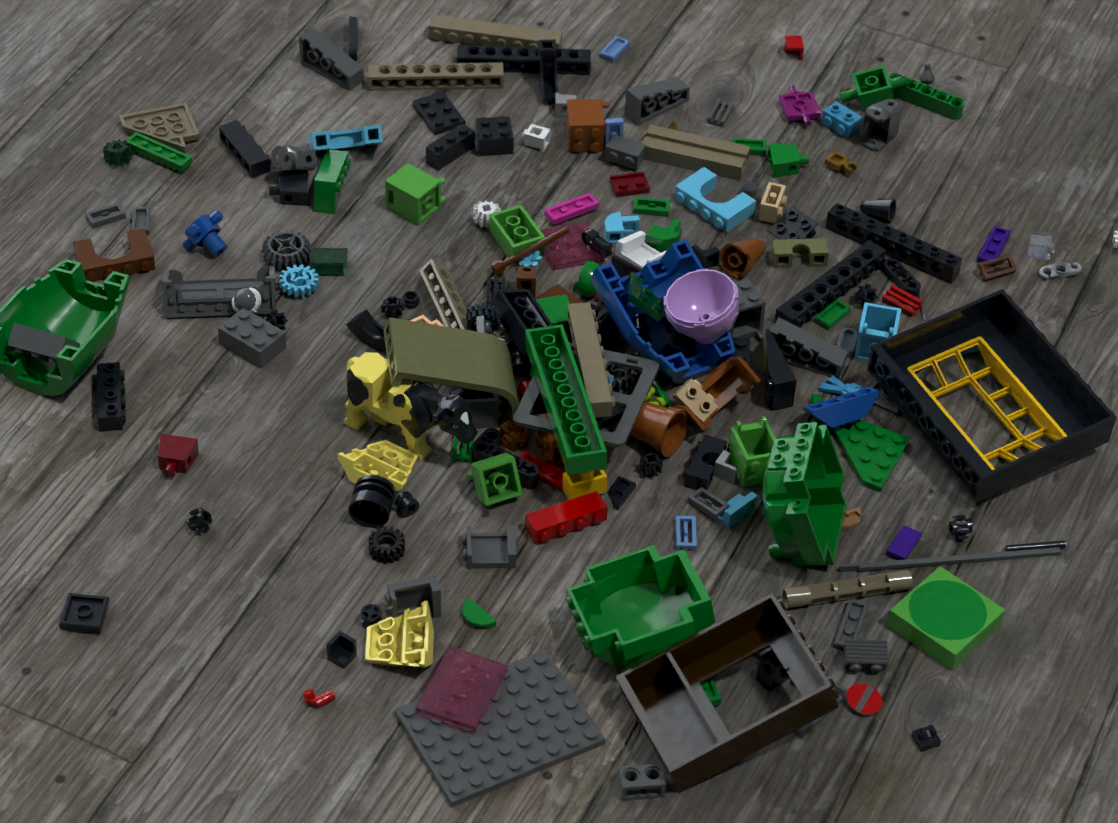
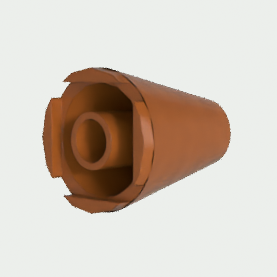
M758 238L728 243L720 250L719 261L722 260V268L729 276L734 278L743 277L762 257L766 247L764 242Z

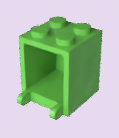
M407 163L385 180L386 208L419 226L439 210L445 202V197L441 196V186L445 183V178L439 177L437 179Z
M766 416L761 417L760 422L741 425L740 421H735V426L730 428L727 451L731 453L730 463L738 469L737 476L742 487L763 483L767 460L776 439Z

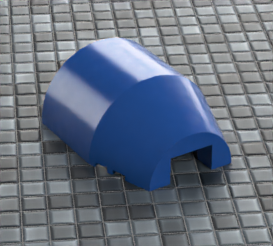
M687 239L671 244L660 260L645 264L643 269L635 274L646 281L642 287L651 289L655 296L664 299L669 287L676 279L689 272L704 268ZM612 263L597 267L593 272L591 283L627 345L642 358L658 362L659 371L674 383H685L687 380L699 378L717 368L735 353L731 332L727 331L710 344H702L695 340L697 351L691 357L685 358L682 352L668 357H664L662 354L659 356L653 350L652 344L646 343L638 335L639 332L631 322V318L635 314L644 313L628 301V290L630 289L628 287L629 275L620 278Z

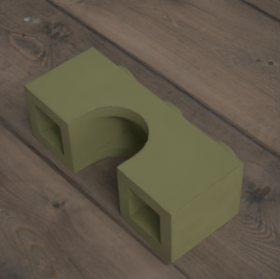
M826 238L772 240L771 257L774 268L791 267L792 259L796 257L806 259L809 267L827 266L829 251Z

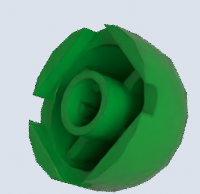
M592 260L585 263L579 273V281H575L573 292L584 297L597 295V291L591 283V277L595 269L600 267L599 264Z

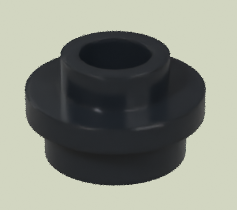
M407 291L402 296V303L406 307H415L419 305L420 297L415 291Z

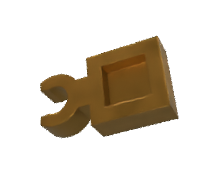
M834 151L825 159V165L838 172L842 169L847 175H851L852 169L854 171L857 170L855 162H849L847 156L837 151Z

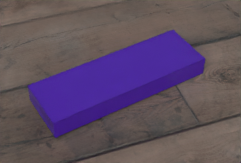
M994 226L977 258V263L999 257L1010 237L1011 231Z

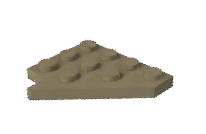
M187 103L119 116L124 132L132 135L135 132L182 152H187L185 142L200 139L198 129Z

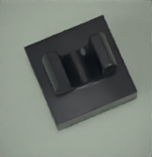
M933 724L912 731V738L921 752L939 747L941 744Z

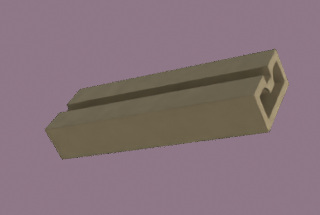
M651 124L648 131H644L643 141H640V143L646 144L644 160L698 171L705 167L717 176L738 181L741 180L749 161L750 146Z

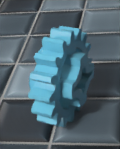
M303 264L300 267L293 265V268L286 267L287 271H281L279 287L282 288L283 293L287 292L288 296L294 294V297L298 295L304 297L305 293L311 295V291H316V287L319 286L318 274H316L315 269L310 270V266L304 268Z

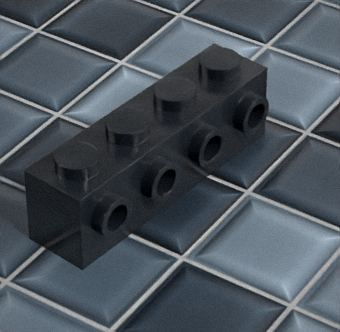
M120 362L97 364L99 432L123 430V422H126V411L122 410V408H126L125 397H122V395L126 394L125 383H122V381H125V371L121 370Z

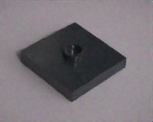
M68 593L59 628L101 633L110 603L109 597Z

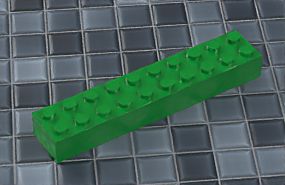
M563 324L525 330L526 350L567 475L607 469V451Z

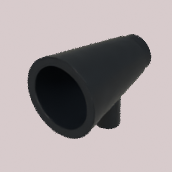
M877 198V200L862 201L860 210L892 222L896 214L897 204L894 198Z

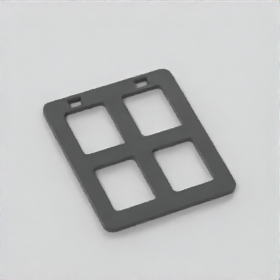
M569 342L571 349H574L573 343ZM604 350V357L602 358H606L607 367L608 365H615L642 371L631 395L612 392L611 397H615V405L626 408L616 431L600 430L604 445L619 448L623 447L628 440L659 371V363L646 358ZM627 361L637 362V364L628 363ZM533 375L513 415V423L517 426L554 434L549 418L531 415L541 394L535 375Z

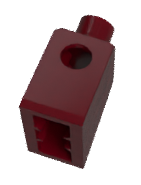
M161 434L158 452L159 469L168 478H173L175 473H187L199 454L198 439Z

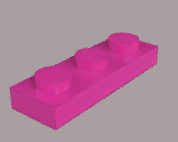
M587 193L545 209L544 215L555 225L598 209L599 202L591 193Z

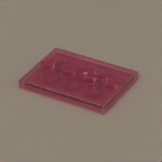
M450 646L418 702L416 712L476 732L508 671V665Z

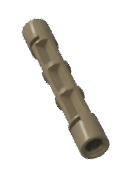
M906 569L785 588L782 590V599L786 609L890 593L891 591L912 589L913 581L910 571Z

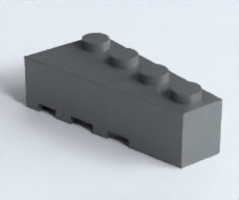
M312 27L299 36L301 64L350 91L364 81L363 67Z
M675 77L626 89L624 116L636 126H639L689 101L690 87Z
M778 317L771 333L788 365L828 377L835 376L839 379L846 366L848 352Z

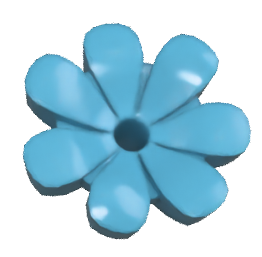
M535 251L534 254L531 253L522 258L519 265L536 267L537 270L538 262L542 261V256H540L539 251Z

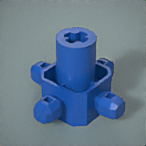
M214 211L211 215H201L185 230L184 233L188 238H186L182 246L187 251L192 250L195 246H204L214 258L221 255L228 247L218 235L221 227L217 223H220L223 219L222 213Z

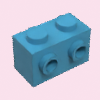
M837 101L823 110L821 124L846 139L860 131L862 116Z

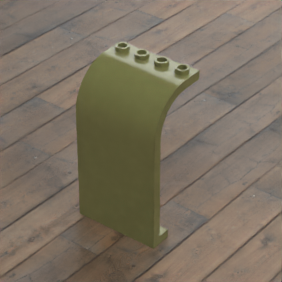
M389 317L384 329L391 386L399 387L403 378L499 394L502 396V406L500 407L504 409L502 421H506L504 432L512 433L514 426H517L513 423V415L519 405L510 353L508 347L501 339L482 332Z

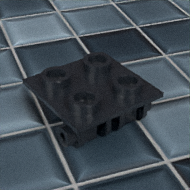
M792 205L768 231L780 240L804 239L806 236L813 237L816 234L815 227L818 223Z

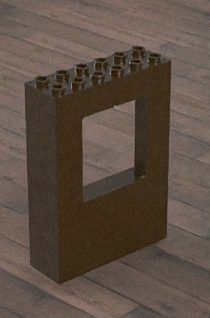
M773 593L615 676L628 705L679 793L839 708L836 700L839 698V695L834 688L836 686L830 675L826 676L824 672L826 670L822 662L816 660L813 648L810 644L806 645L804 641L806 639L802 631L796 629L793 617L790 613L787 614L785 612L786 607L780 598L777 600ZM771 648L785 671H787L801 698L744 729L730 734L701 687V684L755 654Z

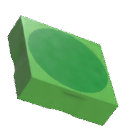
M940 566L890 609L887 626L908 641L920 646L928 655L953 671L970 655L977 645L986 641L1002 626L1005 609Z

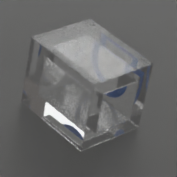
M1030 232L1028 258L1049 260L1050 254L1054 253L1055 249L1052 235Z

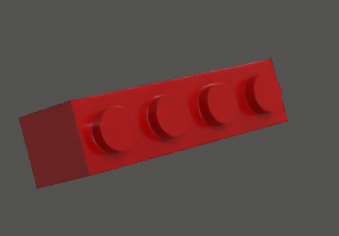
M598 491L526 514L525 529L535 544L546 542L550 539L606 521L608 507Z

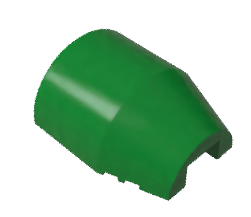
M65 259L48 270V275L42 279L37 277L34 279V284L27 288L24 286L19 288L0 309V373L17 386L38 395L57 396L65 393L114 338L130 284L129 275L113 271L102 285L86 280L82 263ZM16 323L67 337L80 343V347L66 345L57 354V364L14 352V347L9 346L8 342L13 325Z

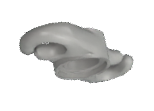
M1056 262L1055 264L1043 266L1039 270V275L1044 279H1048L1049 276L1044 273L1048 272L1051 274V278L1065 279L1078 275L1082 271V266L1079 263L1073 262L1072 265L1078 268L1073 269L1070 263ZM1057 269H1062L1065 272H1059Z

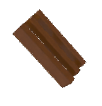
M1010 254L980 262L977 265V268L981 270L980 275H983V282L1017 271ZM1007 260H1008V262H1009V263H1005V264H1002V265H998V266H995V267H991V268L985 269L986 266H990V265H993V264H996V263H1000V262L1007 261ZM1007 267H1011V268L1006 269V270H1002V271L995 272V273H992V274H987V273L994 272V271H997V270H1001V269H1004V268H1007Z

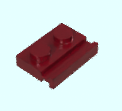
M636 172L611 175L610 183L612 184L615 197L650 193L645 173Z

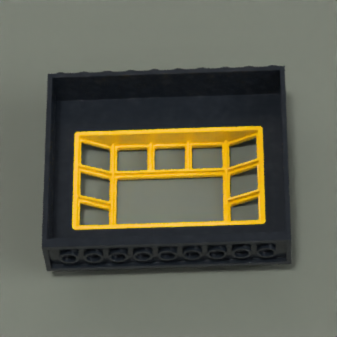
M1003 289L871 346L867 371L976 502L982 501L1097 448L1110 440L1117 418L1114 412L1103 403V400L1094 393L1090 385L1086 384L1079 373L1070 366L1067 359L1062 357L1056 347L1046 339L1045 335L1038 330L1033 321L1024 314L1023 310L1015 304L1011 296L1007 295ZM978 346L987 368L970 374L961 356V352ZM955 356L964 378L947 384L937 363L948 357ZM931 366L941 388L930 392L914 372ZM992 374L1004 388L988 395L976 380ZM966 384H970L1017 440L983 455L936 398ZM1010 394L1022 409L1006 416L994 400ZM1028 415L1040 430L1024 437L1011 421ZM1046 436L1056 442L1041 447L1032 441ZM1020 446L1034 451L1021 458L1009 453V451ZM1001 457L1010 463L995 469L989 460Z

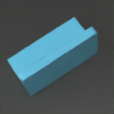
M750 492L745 497L741 494L736 495L726 502L730 507L724 511L722 517L719 515L717 520L727 528H730L756 509L758 495L754 492Z

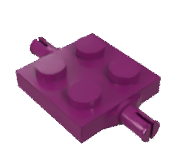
M790 85L788 88L789 94L779 95V103L788 121L803 120L805 126L807 124L810 126L812 124L810 119L821 118V111L812 91L798 92L794 85Z

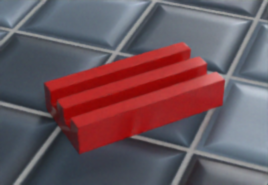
M893 284L890 286V290L888 289L886 294L882 295L883 302L895 308H900L902 312L911 317L923 305L922 300Z

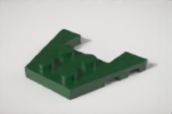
M632 271L628 277V287H630L628 290V301L656 321L668 322L669 320L666 317L664 299H659L655 296L651 289L642 287L646 281Z

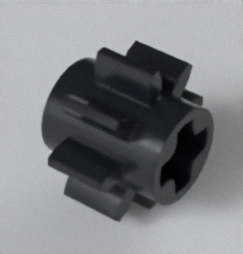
M866 284L865 288L858 286L859 290L857 293H854L857 297L856 303L862 302V307H864L865 302L874 304L875 299L878 298L876 296L877 289H871L870 284Z
M390 296L383 300L381 312H385V317L398 318L402 316L404 303H400V298Z
M276 309L271 311V313L265 314V321L281 330L286 329L284 325L288 320L285 318L284 312L278 313Z
M647 453L645 457L640 458L639 471H643L644 476L655 477L658 473H662L663 459H659L657 454Z
M196 508L189 512L191 517L187 518V524L192 531H196L198 534L210 530L208 525L212 523V516L207 510Z
M965 515L953 516L954 521H949L951 536L956 535V539L959 540L968 538V533L973 531L971 520L969 518L966 519Z

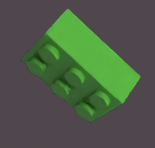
M522 205L489 214V231L508 258L546 238ZM545 246L537 250L540 252V255L545 253Z

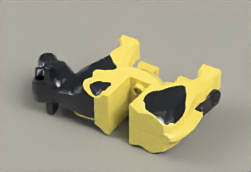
M365 352L360 357H353L348 360L346 375L348 395L345 406L347 417L344 420V424L356 430L360 429L368 421V416L365 413L366 410L368 414L371 413L370 419L384 426L388 423L400 426L403 430L402 435L405 436L408 451L417 454V460L423 461L432 451V448L425 441L427 431L432 427L439 425L442 431L455 436L462 443H469L476 437L478 431L472 423L471 410L466 406L465 400L462 398L464 394L463 389L458 388L450 396L444 397L439 394L432 383L402 378L399 387L391 386L388 359L383 358L379 353Z

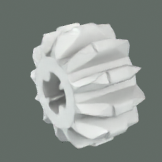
M485 200L483 203L478 202V205H474L472 210V221H474L476 226L479 225L480 228L486 227L488 229L489 214L499 212L501 208L498 204H494L493 201L487 202Z

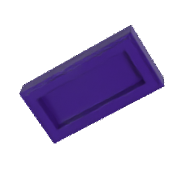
M904 525L887 549L886 555L896 560H906L921 539L922 533Z

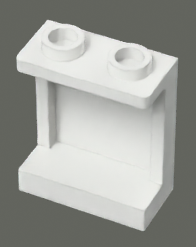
M640 230L618 240L615 255L643 269L645 264L660 260L666 251L660 253L644 243L646 233Z

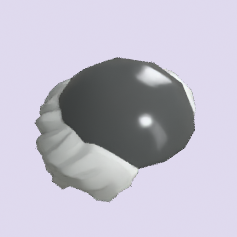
M254 288L240 289L232 299V307L236 312L245 308L255 313L261 306L260 293Z

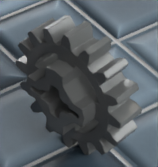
M627 361L628 363L637 364V362ZM608 365L606 371H609V374L614 376L612 389L615 386L619 390L621 386L627 389L628 384L634 385V381H638L639 370L615 365Z

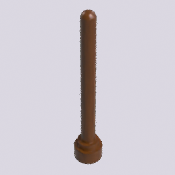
M564 227L503 261L496 260L490 263L496 276L504 273V270L509 265L563 237L570 232V229Z

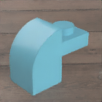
M620 212L610 214L605 220L604 239L615 245L618 240L624 238V234L638 232L640 224L639 215L621 216Z

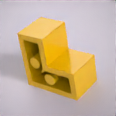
M604 470L567 475L566 472L563 473L562 490L568 500L598 491L599 494L606 493L607 475Z

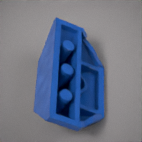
M866 387L804 406L803 411L822 424L830 426V428H840L842 424L856 423L858 419L865 418L878 397L879 391Z

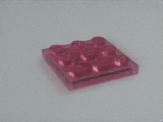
M589 221L541 230L544 236L547 237L564 227L570 229L568 234L545 246V254L553 271L585 265L590 260L596 263L605 261L603 257L582 241V232L592 228Z

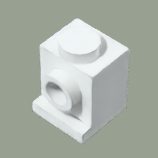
M531 124L523 133L524 144L544 152L550 143V129Z

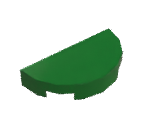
M470 597L464 602L462 607L463 619L468 625L476 628V626L486 627V629L496 626V620Z

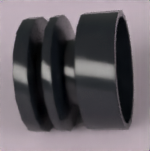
M366 475L359 478L355 483L353 496L348 507V514L351 519L357 524L368 528H378L385 525L389 520L391 507L394 503L395 487L389 480L381 476Z

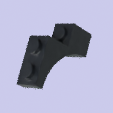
M538 40L539 85L542 104L555 103L556 93H559L556 40Z

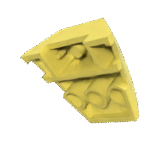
M383 440L367 445L366 449H352V453L349 454L338 453L337 458L351 482L356 483L359 478L366 475H377L389 480L396 491L403 489L417 461L418 455L390 441Z
M428 601L422 602V606L411 611L409 608L404 610V614L398 617H388L368 626L365 652L366 662L387 666L427 667L433 664L434 629Z

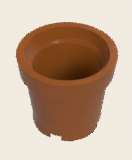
M645 401L630 436L653 447L657 453L670 457L677 452L684 441L688 429V414L683 409L667 408Z

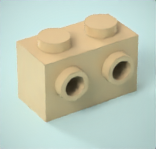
M768 183L760 204L759 220L776 223L778 217L782 216L784 208L782 206H786L788 196H785V185Z
M690 379L671 397L679 405H687L703 423L718 405L715 403L716 400L712 395L706 394L702 390L703 386L697 380Z

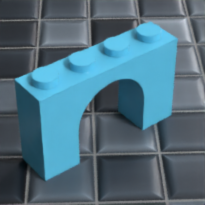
M381 124L343 131L314 132L307 135L309 147L314 148L316 152L328 149L374 145L383 142Z
M703 167L675 186L674 199L727 233L755 214L756 200L744 192L725 203H714L706 200L704 196L716 189L717 175Z

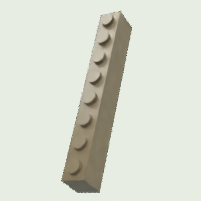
M432 14L428 26V39L474 46L538 48V40L555 39L557 48L562 46V32L435 14Z
M590 302L568 304V323L577 366L595 418L612 416V408H615V397H611L612 384H608L610 382L609 371H605L607 370L606 358H602L604 357L603 346H600L601 335L597 334L599 331L598 322H594L596 321L595 309H591Z

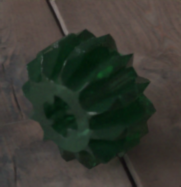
M120 139L118 141L112 140L111 143L107 142L106 146L103 147L105 162L109 163V166L115 165L116 167L119 165L124 167V164H130V160L133 157L131 144L127 143L126 140L121 141Z

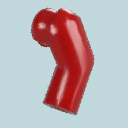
M307 689L303 692L305 703L321 707L336 699L332 690L322 695H315L312 689Z

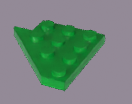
M858 419V422L853 423L850 430L840 427L832 431L862 486L881 493L907 448L910 437Z

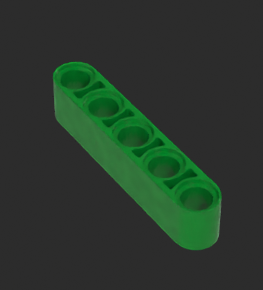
M893 73L889 76V78L893 79L901 77L903 75ZM906 77L908 86L893 89L894 97L953 120H958L962 117L964 100L908 77Z

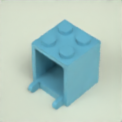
M864 303L854 359L869 362L871 346L897 334L901 315L900 308Z

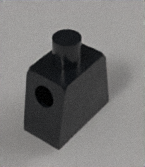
M307 171L279 175V184L269 185V196L280 195L282 205L309 206Z
M772 649L762 655L755 679L770 692L790 679Z

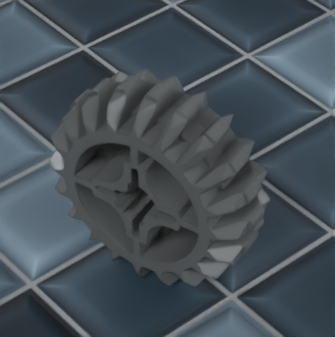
M287 230L285 232L278 231L277 234L272 233L271 236H267L262 246L264 261L268 266H275L279 271L282 269L287 271L286 267L293 268V265L300 267L301 264L306 265L311 253L309 240L306 239L305 235H301L300 232L294 233V230L291 232H287Z

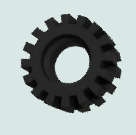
M383 526V530L379 527L377 532L373 531L372 535L369 536L370 556L372 555L373 560L377 559L379 563L383 560L384 564L390 561L392 564L394 559L399 561L400 557L404 556L405 537L402 532L400 533L399 529L394 531V527L390 526V529H387V526ZM383 543L393 544L391 547H382L380 545Z

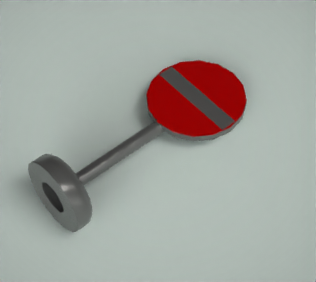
M834 682L836 686L834 688L846 694V702L855 713L863 716H872L881 710L882 697L872 686L855 684L847 689Z

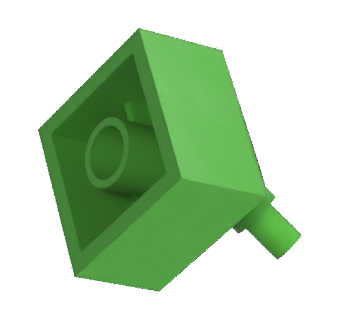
M503 453L470 464L472 472L468 473V479L474 480L478 501L488 506L523 495L515 457Z

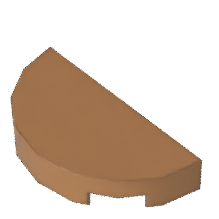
M860 508L846 511L842 531H850L857 527L861 518Z

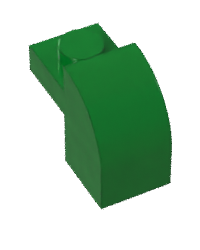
M674 218L667 229L654 224L646 234V244L660 253L668 250L671 244L679 242L682 233L680 228L681 220Z

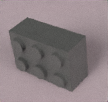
M242 308L218 327L220 345L261 369L286 349V333L245 308Z
M16 323L13 325L8 342L9 346L14 347V352L57 364V354L66 345L80 347V343L67 337Z

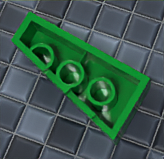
M327 150L314 180V212L335 214L345 176L347 177L348 169L351 166V158H348V151Z

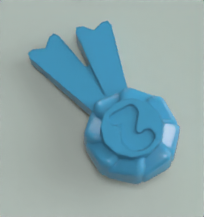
M835 376L827 378L826 383L822 382L821 386H819V391L841 395L863 389L862 385L856 383L844 384Z

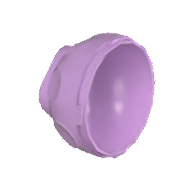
M699 269L689 272L676 279L669 287L666 296H664L666 317L679 333L693 338L702 344L713 343L731 329L739 315V291L737 285L726 274L716 270Z

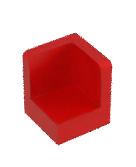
M802 35L785 36L784 53H798L799 60H803L804 45Z

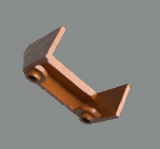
M730 357L700 382L703 386L702 390L706 394L712 395L716 400L715 403L718 405L703 423L687 405L676 403L674 407L685 410L688 414V422L697 431H704L711 425V417L738 393H747L754 387L753 383H758L760 379L742 357Z

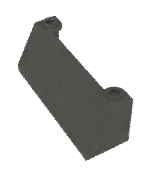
M275 266L261 267L257 272V278L183 281V275L180 271L174 269L164 270L162 279L164 318L235 315L237 312L232 307V299L236 292L243 288H254L260 293L261 306L254 314L271 313V311L276 310Z

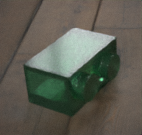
M311 248L310 270L315 269L318 276H347L348 248Z

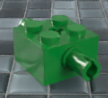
M884 65L852 74L854 89L840 92L839 95L842 103L856 99L859 101L861 110H866L873 104L886 99L894 100L893 89L908 85L905 75L890 79Z

